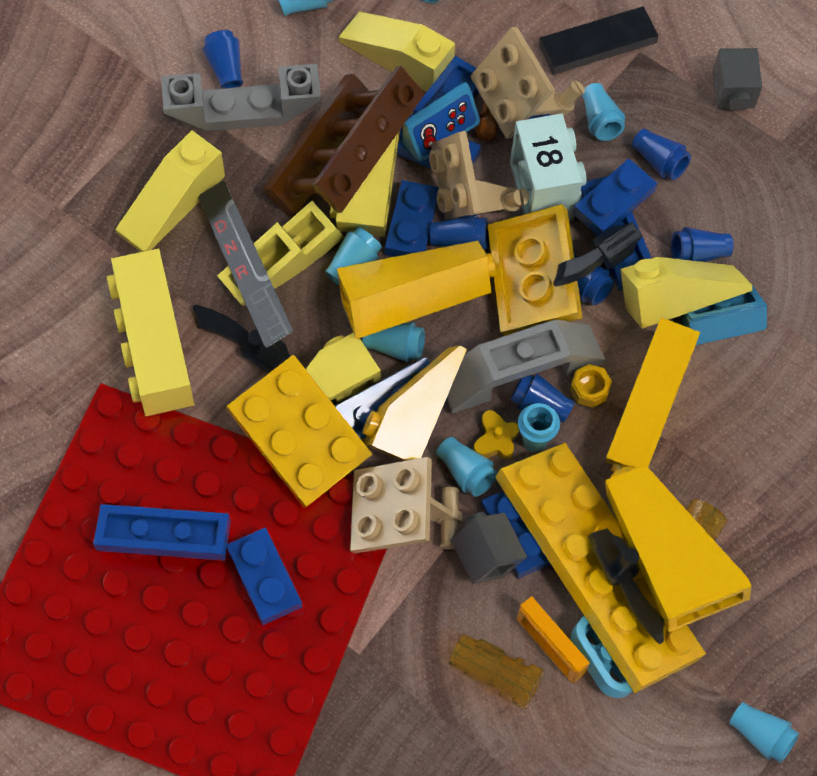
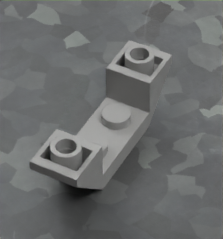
M317 64L278 67L280 84L203 90L200 73L161 76L164 114L205 131L284 125L321 101Z
M556 319L480 344L469 351L463 357L446 400L453 414L491 401L493 387L562 365L566 375H569L588 364L595 366L605 362V358L590 325Z

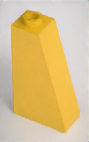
M479 241L337 268L342 305L355 338L365 337L491 293L490 278L496 275L492 254H486Z
M662 317L660 318L606 456L605 462L612 465L611 472L614 473L627 466L637 468L646 464L649 467L699 338V331Z
M646 464L637 468L633 466L621 468L614 472L610 479L605 480L607 498L630 548L635 549L639 554L637 563L657 608L664 619L668 632L750 600L752 585L748 577Z

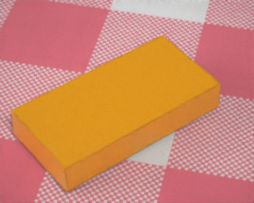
M531 596L520 605L517 621L570 682L575 683L585 675L590 662Z

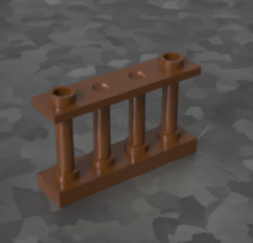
M402 66L395 67L380 90L369 91L354 73L344 75L262 190L287 216H295L311 194H320L337 213H342L425 93Z

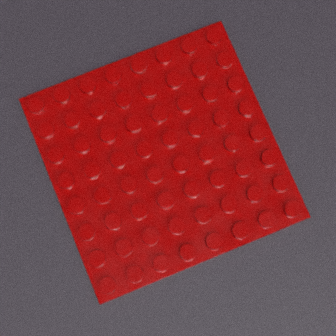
M100 383L0 584V706L176 776H295L388 550L386 548L361 553L350 551L354 476L347 474L304 508L249 437L176 410L145 417L141 401L133 403L131 394ZM101 504L228 513L231 524L227 544L266 527L302 601V608L262 625L227 550L225 561L97 551L93 543Z

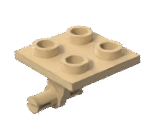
M511 27L470 76L506 139L514 136L516 121L527 120L531 116L544 114L556 115L563 113V115H569L574 109V102L585 92L584 86L576 80L572 81L563 93L554 92V87L518 27Z
M466 131L457 132L431 143L432 150L430 151L429 161L432 171L437 174L439 184L437 203L440 211L444 213L445 220L492 211L514 212L519 210L522 205L528 203L529 193L526 189L508 188L475 180Z
M429 457L354 470L350 551L361 553L430 542V520L441 525L440 547L455 549L450 539L458 533V525L462 524V513L458 511L459 489L455 487L442 488V504L431 498L432 459Z

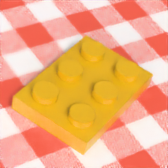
M560 204L488 224L490 250L496 272L494 283L500 332L507 336L556 319L569 322L583 319L578 281L558 287L553 284L558 264L574 259L568 210L565 206Z
M294 354L226 406L227 411L304 508L372 455L371 451Z

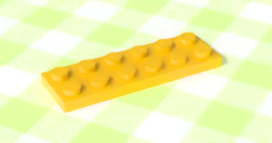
M566 443L499 470L495 476L496 480L634 693L692 665L706 654L687 625L668 632L664 623V642L658 644L634 615L620 585L613 586L608 580L593 552L588 536L593 532L608 528L613 535L625 540L628 547L630 546L619 522ZM639 570V573L633 580L651 606L661 616L642 572Z

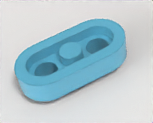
M583 616L571 631V641L590 662L587 669L599 689L606 695L613 698L628 696L633 690L585 616ZM586 636L592 637L596 645L591 644ZM610 673L616 674L620 682L615 681L610 676Z

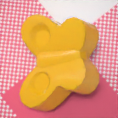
M488 410L482 415L481 422L485 434L476 440L473 450L486 458L499 455L502 459H510L514 452L512 441L519 434L518 424L515 422L506 423L495 411Z

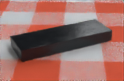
M644 6L540 37L539 47L554 75L655 44L659 35Z

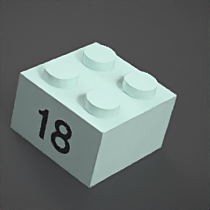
M563 113L516 121L510 165L517 189L523 188L529 193L528 203L522 205L524 214L563 204L568 210L569 222H572L575 218L573 214L574 205L582 199L581 186L586 185V172L582 161H576L574 151H576L575 133L573 128L566 127Z

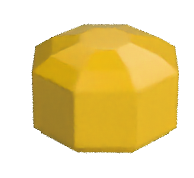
M588 364L575 370L570 392L577 404L594 408L606 402L612 380L604 368Z

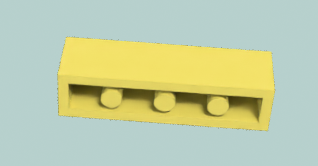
M159 248L111 258L114 275L107 276L112 300L120 299L121 308L114 309L118 332H127L128 342L121 343L126 368L134 366L136 376L128 378L133 403L142 402L145 417L195 406Z

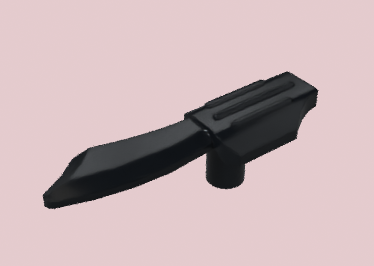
M633 222L609 228L590 242V246L594 248L593 251L558 264L557 274L553 282L554 286L558 287L580 280L604 264L609 269L614 268L633 254L638 241L643 237Z
M200 305L193 306V311L198 319L200 328L222 336L241 346V356L264 372L270 373L291 357L286 344L281 340H278L269 347H265L257 329L248 332L236 321L222 313Z
M608 528L591 533L588 538L593 552L608 580L613 586L620 585L625 599L638 621L658 644L663 643L664 619L651 606L633 580L640 570L637 563L639 560L638 552L628 547L625 540L613 535Z

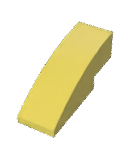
M311 201L284 226L277 222L253 244L274 289H276L313 264L345 237L323 211ZM228 265L217 276L238 302L245 306L246 303Z

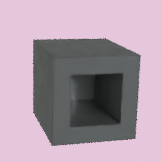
M758 48L719 49L713 67L717 109L730 108L735 111H741L747 108H755L762 90Z
M485 512L476 513L464 520L462 523L464 528L450 539L472 584L501 579L527 558L505 513L488 516Z

